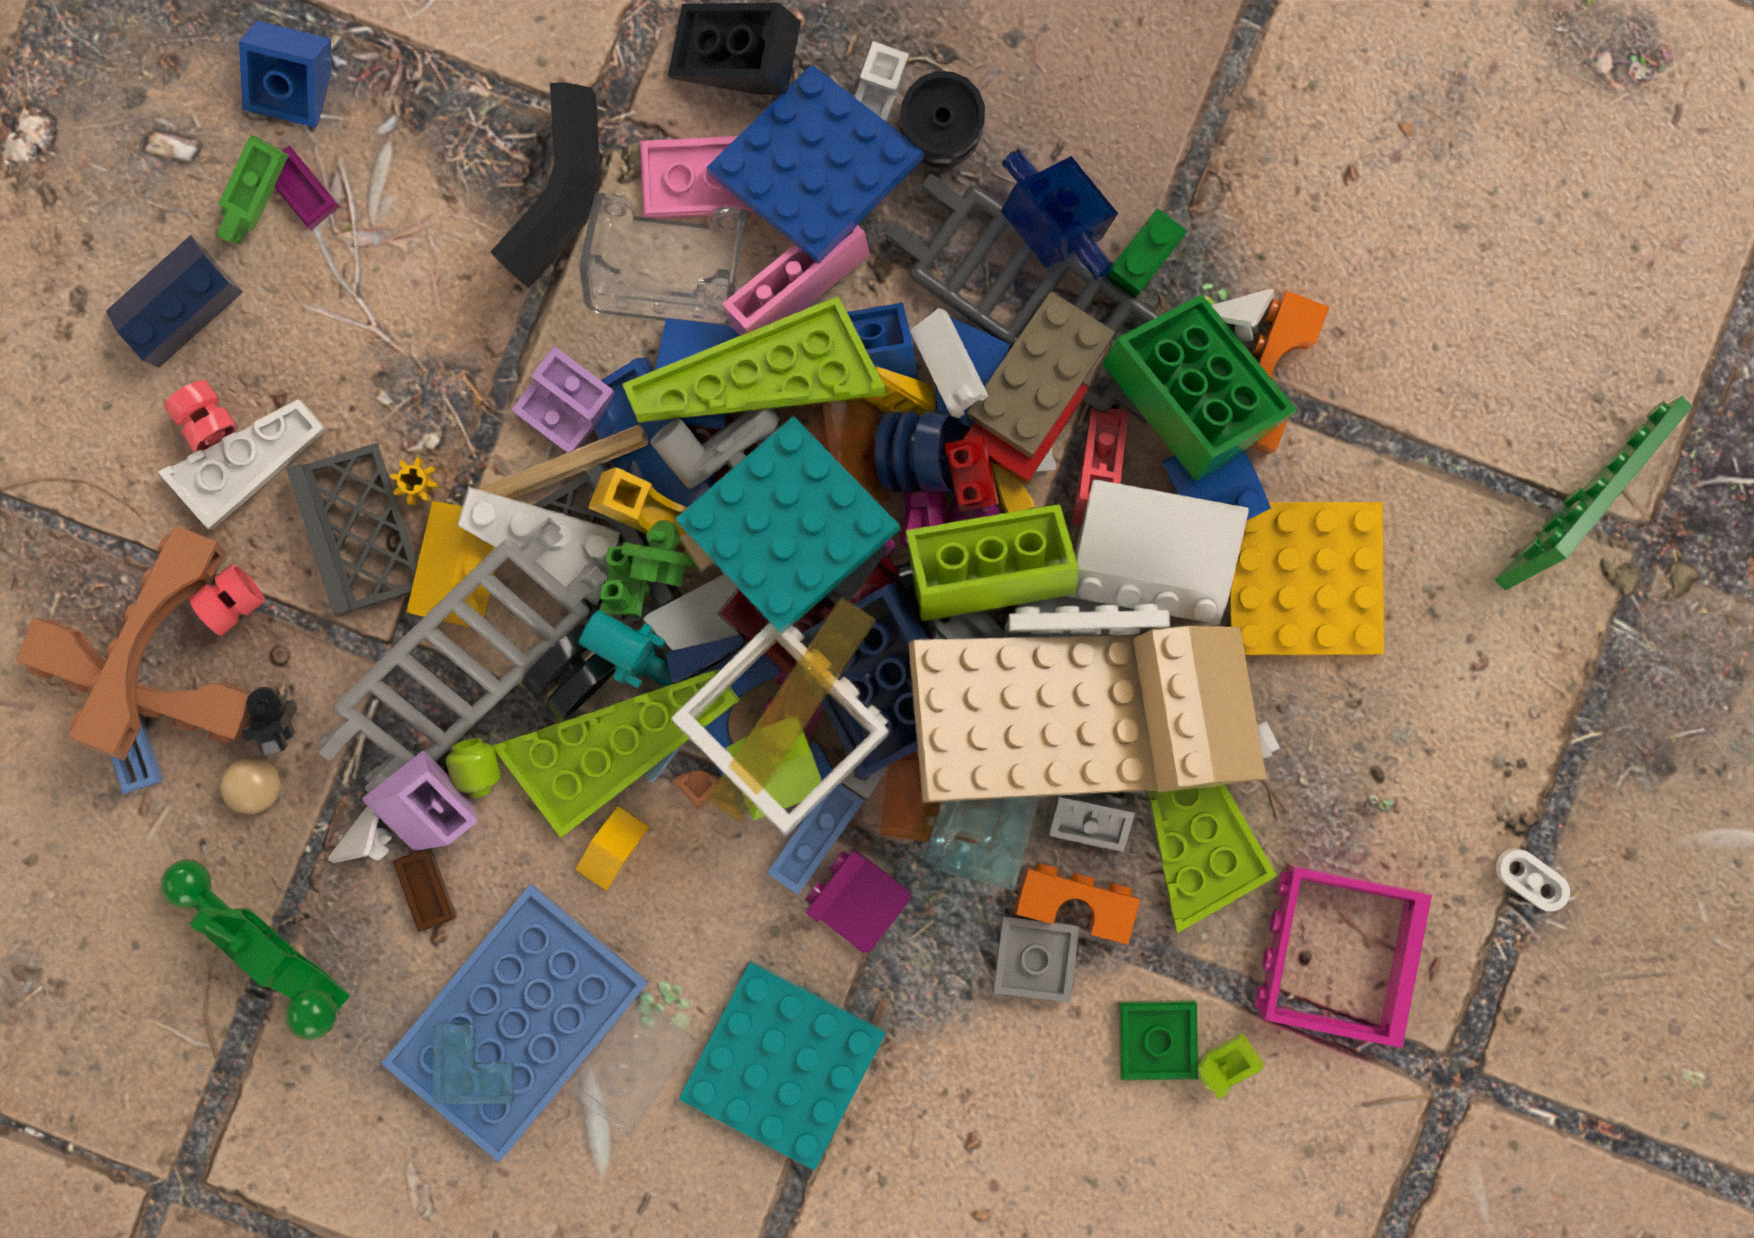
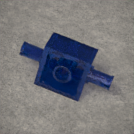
M1017 149L1016 152L1012 151L1002 161V166L1017 183L1000 211L1046 269L1070 256H1077L1095 281H1098L1100 277L1101 279L1114 268L1115 264L1109 260L1096 243L1102 240L1119 214L1072 156L1038 172L1021 149Z

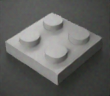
M1002 915L993 993L1070 1003L1080 926L1078 924L1054 921V924L1032 918Z

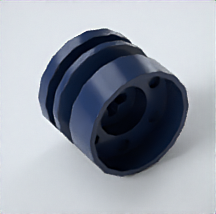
M907 411L904 414L888 412L883 415L876 435L875 461L878 478L884 490L890 493H900L902 490L914 493L921 487L927 493H953L955 490L944 444L964 439L959 418L951 416L949 411H927L921 415V418L913 411Z

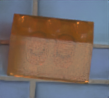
M864 398L822 402L829 453L884 509L883 501H890V492L884 490L876 471V441H874L872 426L879 425L877 406L869 403Z

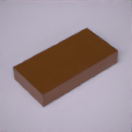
M432 848L419 850L392 860L418 933L457 918Z

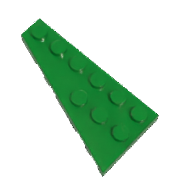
M1683 396L1669 404L1665 401L1657 404L1647 414L1646 418L1648 421L1637 428L1626 439V444L1583 489L1580 487L1575 489L1563 501L1565 507L1547 520L1542 526L1543 530L1526 545L1495 581L1504 590H1507L1567 559L1693 406Z

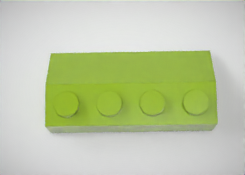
M1060 504L906 530L914 591L922 621L1076 594L1079 567Z

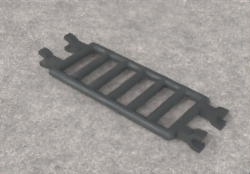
M931 172L921 186L923 187L921 193L950 210L951 213L927 246L896 222L886 234V241L916 260L909 271V276L912 280L991 336L1010 344V349L1050 291H1054L1068 270L1087 282L1072 305L1085 312L1099 292L1118 304L1104 324L1115 331V335L1130 314L1143 323H1147L1160 316L979 187L971 186L963 196H960ZM976 204L994 218L945 285L927 271ZM1007 226L1025 240L976 307L958 293ZM1039 248L1056 260V262L1009 328H1006L989 315L1033 253ZM1112 378L1102 394L1089 387L1088 392L1083 398L1084 402L1098 412H1107L1113 403L1116 402L1143 424L1147 422L1114 378Z

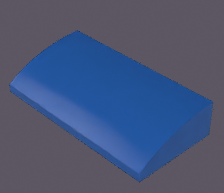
M636 358L601 380L614 390L615 394L593 430L599 440L633 426L641 425L647 433L649 444L612 459V464L615 468L617 467L651 483L652 487L664 497L689 507L714 485L712 480L714 476L711 475L693 488H686L650 444L652 437L669 422L658 420L638 423L622 384L650 373L654 369L648 358Z

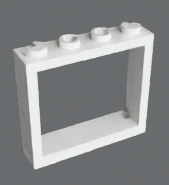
M769 623L671 719L763 814L787 836L888 736V729L884 726L888 721L873 705L867 709L856 698L860 692L845 677L838 680L828 670L832 664L821 652L814 649L810 653L800 643L804 637L796 627L791 626L781 635ZM776 641L870 734L790 814L696 721Z

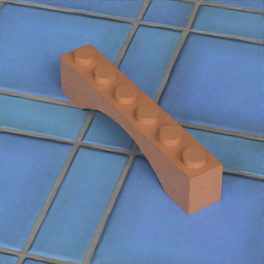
M175 525L170 535L167 534L162 538L158 547L159 557L153 569H148L144 574L140 585L142 591L136 603H132L127 608L123 618L124 627L118 639L114 638L109 644L106 651L107 661L101 673L96 674L92 678L88 687L89 697L83 709H79L71 720V733L69 735L71 739L80 745L125 761L141 728L137 709L136 684L139 666L147 644L159 625L176 607L204 585H211L226 554L217 541Z
M32 618L16 662L30 666L28 669L30 674L46 679H51L52 675L66 679L64 686L82 692L88 691L92 678L96 674L101 673L106 663L93 648L83 631L43 618ZM139 683L136 684L137 709L139 713L154 718H159L160 713L174 718L172 724L177 727L195 731L196 726L210 731L209 738L231 744L232 739H245L242 729L251 718L246 706L247 698L251 694L250 691L228 683H212L198 689L180 692L163 691Z

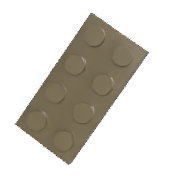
M1050 291L984 387L989 397L983 401L977 400L973 403L966 417L1031 459L1114 337L1115 331Z

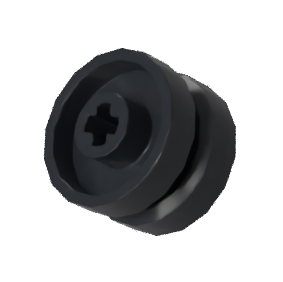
M935 71L921 76L908 88L902 101L900 129L901 134L923 150L924 159L921 163L932 168H950L963 163L975 152L982 137L985 123V104L978 88L968 78L952 71ZM941 117L942 122H939L936 118Z
M582 624L548 649L521 682L534 697L544 696L558 686L548 698L546 709L558 722H562L579 709L616 672L613 663L597 654H593L585 661L592 651L579 644L580 637L586 627Z

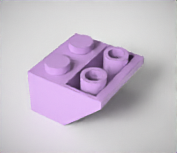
M424 750L363 797V802L413 851L447 846L478 822L473 800L466 793L457 791L448 774Z

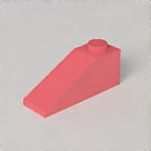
M1093 407L1090 409L1075 493L1072 524H1082L1093 479L1117 484L1121 483L1128 411L1110 408L1107 412L1101 413Z

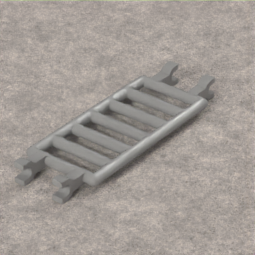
M550 517L542 523L535 534L522 547L518 546L511 539L503 540L336 701L334 709L343 719L319 738L318 743L322 746L318 749V753L330 762L341 751L343 746L360 731L390 756L380 766L375 767L365 776V780L369 782L365 786V790L368 793L415 757L354 707L370 691L433 743L425 752L436 762L525 677L548 649L587 618L589 609L581 600L591 590L598 588L608 579L604 573L605 567L593 558L565 588L537 563L536 560L547 549L552 548L563 538L559 532L561 527ZM507 558H510L570 612L554 628L492 574ZM480 584L542 638L527 654L464 601ZM452 611L515 664L500 680L494 677L437 628ZM424 638L487 690L472 706L409 654ZM398 665L460 716V718L444 732L385 684L382 679Z

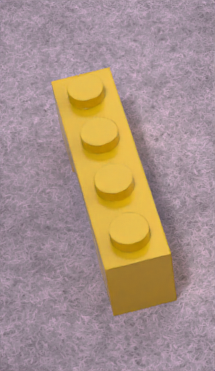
M617 467L602 472L589 504V509L647 534L654 523L660 520L674 523L678 528L680 537L686 534L675 518L688 507L664 497L652 487L651 483ZM680 542L676 548L687 552Z

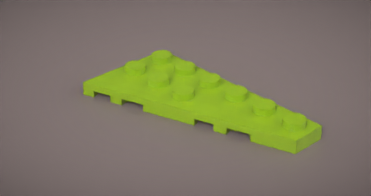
M839 296L622 384L638 423L886 395L885 386Z
M715 669L495 744L492 747L559 837L562 838L690 739L671 718L719 671ZM729 687L696 721L705 728L740 701V698Z
M1226 785L1159 793L1158 790L1147 791L1175 932L1183 931L1277 877L1276 872Z

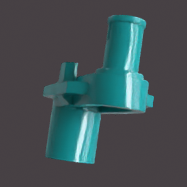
M597 610L580 637L579 644L613 663L616 671L613 678L623 686L629 683L639 688L642 681L638 678L646 676L664 687L674 684L671 680L668 663L657 657V652L655 651V645L663 648L666 641L656 636L654 629L650 625L645 623L641 630L636 631L601 610Z

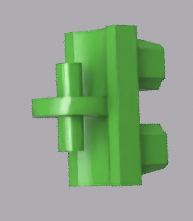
M660 520L654 523L651 529L648 530L646 537L650 547L623 542L621 554L633 556L630 578L682 586L685 565L697 567L689 554L674 551L677 545L680 544L678 528L670 521Z
M611 546L608 548L606 561L609 563L607 570L608 579L602 585L600 598L602 599L601 611L611 617L628 616L641 618L643 600L649 596L650 587L646 584V580L630 578L633 556L621 554L623 546Z

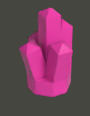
M914 492L905 494L906 510L899 542L908 548L906 530L946 524L948 517L946 493Z

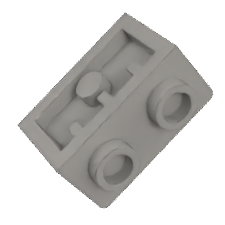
M1127 792L1058 795L1049 826V836L1124 852L1135 815L1134 795Z

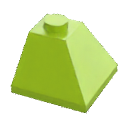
M797 715L762 728L726 747L727 752L783 809L801 803L822 782ZM743 793L753 821L765 817L763 812Z

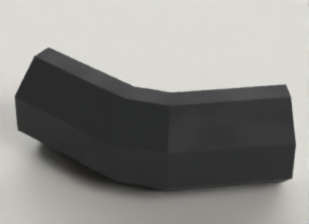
M567 82L550 83L554 166L548 184L542 195L490 251L506 270L528 288L587 224L601 185L597 103L592 87Z

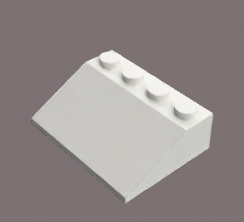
M1093 479L1074 551L1079 567L1077 590L1075 595H1069L1068 597L1134 609L1136 605L1155 604L1158 605V611L1169 610V616L1219 625L1231 590L1248 517V508Z

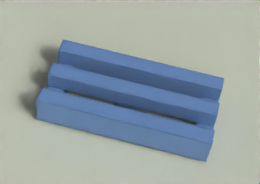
M139 713L141 728L136 736V740L149 777H146L134 741L127 755L130 759L136 782L132 783L126 762L111 757L123 794H128L164 781L141 713Z

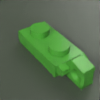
M251 135L248 138L219 202V205L222 206L220 214L225 217L216 234L218 237L229 243L240 244L247 230H253L262 215L289 154L257 136Z

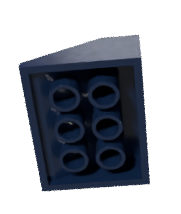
M895 581L801 633L804 638L800 643L810 653L814 649L821 652L832 664L828 670L838 680L842 677L849 680L860 692L856 698L867 709L873 705L888 721L884 725L888 729V736L856 766L862 779L918 750L909 643L914 640H929L901 587ZM800 665L847 753L850 754L870 734Z

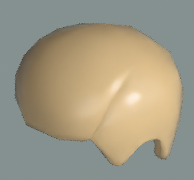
M249 756L233 762L225 770L221 777L220 791L224 802L234 812L255 816L275 804L282 785L277 769L268 760Z

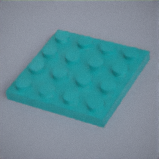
M794 416L675 518L679 526L781 635L900 530L899 524Z
M750 960L679 1100L815 1171L879 1048L886 1030Z

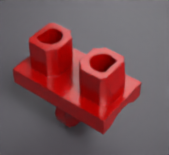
M984 435L944 444L959 513L999 504Z

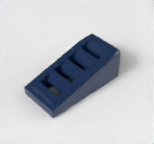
M736 635L667 652L665 655L672 683L683 681L741 649L746 644L745 638L741 635Z

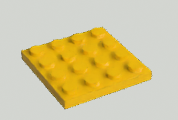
M1269 502L1271 509L1246 521L1228 598L1229 627H1240L1245 655H1384L1383 502Z

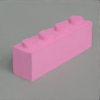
M857 225L820 263H817L794 244L722 303L731 327L741 336L804 310L870 256L865 232Z

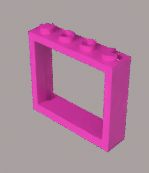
M1287 864L1286 873H1280L1277 883V894L1281 895L1279 909L1273 910L1270 919L1269 930L1271 933H1274L1271 948L1267 947L1265 949L1262 960V969L1266 971L1264 985L1258 986L1255 995V1008L1259 1009L1258 1014L1266 1021L1403 1048L1432 895L1418 890ZM1301 880L1404 900L1380 1027L1276 1006Z

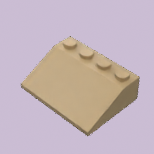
M1182 626L1152 629L1133 638L1158 793L1265 780L1266 773L1240 627Z

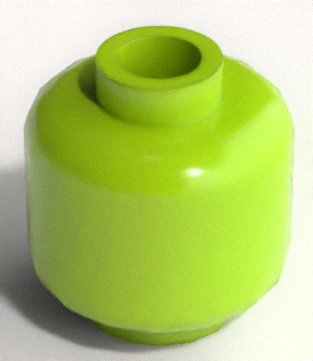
M480 738L467 739L452 746L453 751L446 757V765L450 780L457 791L468 793L470 798H478L489 794L492 791L491 786L495 785L501 778L497 757L492 745L483 743Z

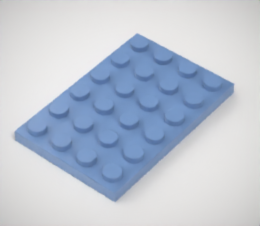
M530 884L381 1064L497 1162H500L649 983V980L534 884Z

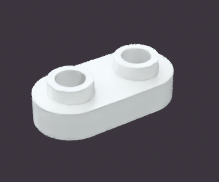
M1509 849L1499 856L1496 863L1497 876L1505 885L1524 899L1545 911H1557L1566 905L1570 897V888L1567 881L1531 853L1520 849ZM1518 861L1520 870L1517 874L1513 875L1510 872V865L1512 862ZM1545 884H1549L1551 892L1547 897L1541 895V888Z

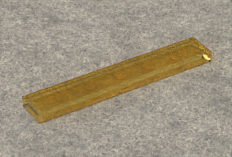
M841 598L728 766L757 796L762 788H765L876 622L873 617L844 598ZM725 772L706 799L739 822L743 821L754 804Z

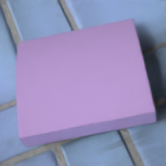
M554 346L531 375L534 379L532 384L511 410L568 453L582 447L607 409L615 391Z

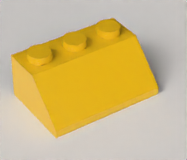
M432 500L407 613L423 617L427 615L496 548L458 526L457 522L462 506ZM480 584L464 601L485 618L491 593ZM453 611L443 620L444 622L470 627Z

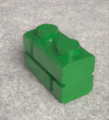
M1157 208L1110 267L1105 277L1134 298H1137L1187 231Z

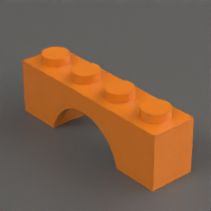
M1289 291L1283 293L1278 300L1272 299L1264 319L1270 322L1265 336L1259 334L1251 353L1252 356L1257 357V362L1271 379L1274 367L1284 353L1296 349H1309L1317 343L1330 308L1329 306ZM1288 419L1250 446V448L1266 454L1275 452Z

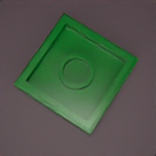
M1195 1000L1119 1001L1121 1080L1198 1079L1197 1002Z

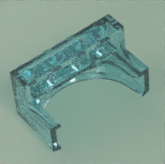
M1040 796L942 802L928 844L920 850L922 860L928 862L940 872L1014 891ZM955 836L971 839L981 843L980 845L971 842L959 840Z

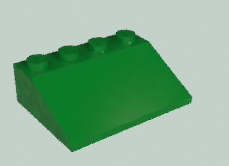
M1202 294L1118 337L1102 363L1196 482L1226 465L1297 411Z

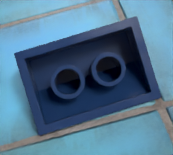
M190 235L110 306L106 312L116 332L141 360L159 368L239 297L243 291L203 246Z

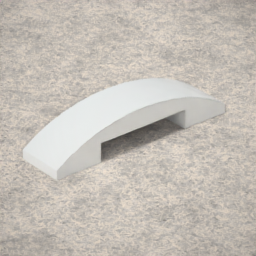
M873 41L860 76V83L855 98L888 122L909 54Z

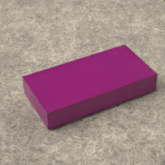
M289 145L283 150L289 156L274 187L303 223L312 230L336 211L340 205Z

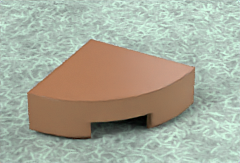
M703 770L686 772L672 781L697 809L727 783L717 774Z

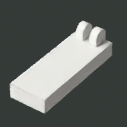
M938 308L910 330L951 416L960 418L965 414L964 410L977 400L983 401L989 397L947 311Z

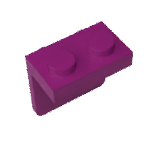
M853 848L848 855L842 851L829 867L833 874L825 885L818 881L805 898V901L809 903L805 913L816 922L822 920L861 952L868 953L908 904L911 894L903 885L857 849Z

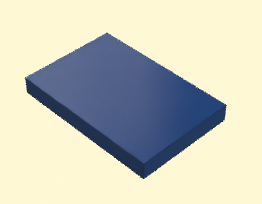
M666 318L655 370L740 335L730 326ZM727 413L676 419H681L684 424L724 429ZM667 419V420H660V421H668V422H671V421H673V420H675V419Z

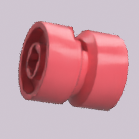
M199 380L182 387L164 402V408L176 425L184 426L182 435L193 452L205 450L222 441V438L234 433L237 429V425L227 409L217 406L219 397L206 380Z
M231 564L215 577L214 586L210 584L204 585L189 597V602L199 618L214 633L223 636L240 622V614L249 616L265 603V597L245 571L236 564ZM225 591H226V592L229 594V596L236 602L235 605L232 603V601H231V600L227 597V595L224 593Z

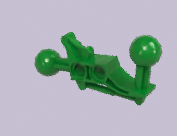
M184 859L168 867L161 878V893L166 901L178 908L188 909L194 907L198 913L189 923L193 929L203 933L260 986L272 988L290 998L286 1007L285 1018L292 1034L304 1040H315L329 1033L336 1022L338 1010L351 995L322 968L291 947L250 908L231 909L211 891V875L204 865L195 860Z

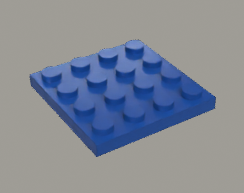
M811 65L788 87L786 94L782 93L707 166V170L712 178L817 263H820L924 159V153L922 149L918 148L907 137L814 65Z

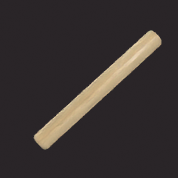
M636 425L478 489L514 499L590 469L597 464L605 463L643 448L649 444L647 433L641 425Z

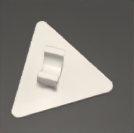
M1267 289L1211 306L1225 323L1235 324V334L1241 342L1253 341V333L1258 332V323L1273 299L1274 291L1273 289Z
M367 806L332 851L328 860L336 863L367 855L374 860H380L389 852V849L384 845L392 839V834L384 828H376L379 817Z

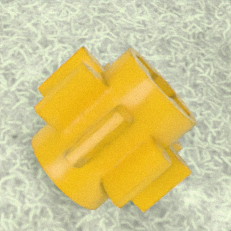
M416 457L414 465H409L403 460L399 461L402 469L398 474H390V478L396 480L398 488L394 490L393 494L403 496L407 493V504L415 505L417 497H421L430 503L432 500L429 493L433 488H441V485L434 482L432 477L438 469L431 466L424 470V459ZM418 476L423 479L421 485H409L410 477L416 478Z

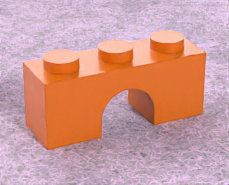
M1036 862L1035 868L1025 866L1013 909L1017 915L1054 924L1056 913L1065 901L1080 899L1087 902L1090 908V920L1087 930L1091 935L1129 945L1140 904V899L1131 894L1133 888L1110 882L1109 888L1095 885L1094 877L1078 872H1073L1072 878L1058 875V867L1041 862Z

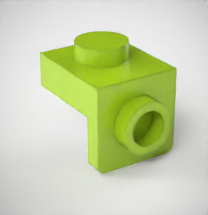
M1242 1032L1205 1052L1198 1066V1071L1204 1086L1212 1090L1218 1099L1227 1096L1230 1087L1262 1071L1265 1063Z

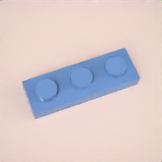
M839 783L804 818L767 874L799 895L864 799L842 783Z

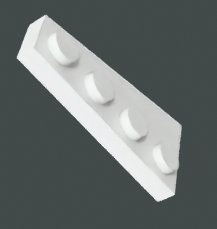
M298 399L255 421L252 426L238 433L234 432L222 438V441L205 450H199L187 456L188 459L174 466H168L158 471V473L206 528L214 530L327 431V428L305 403Z

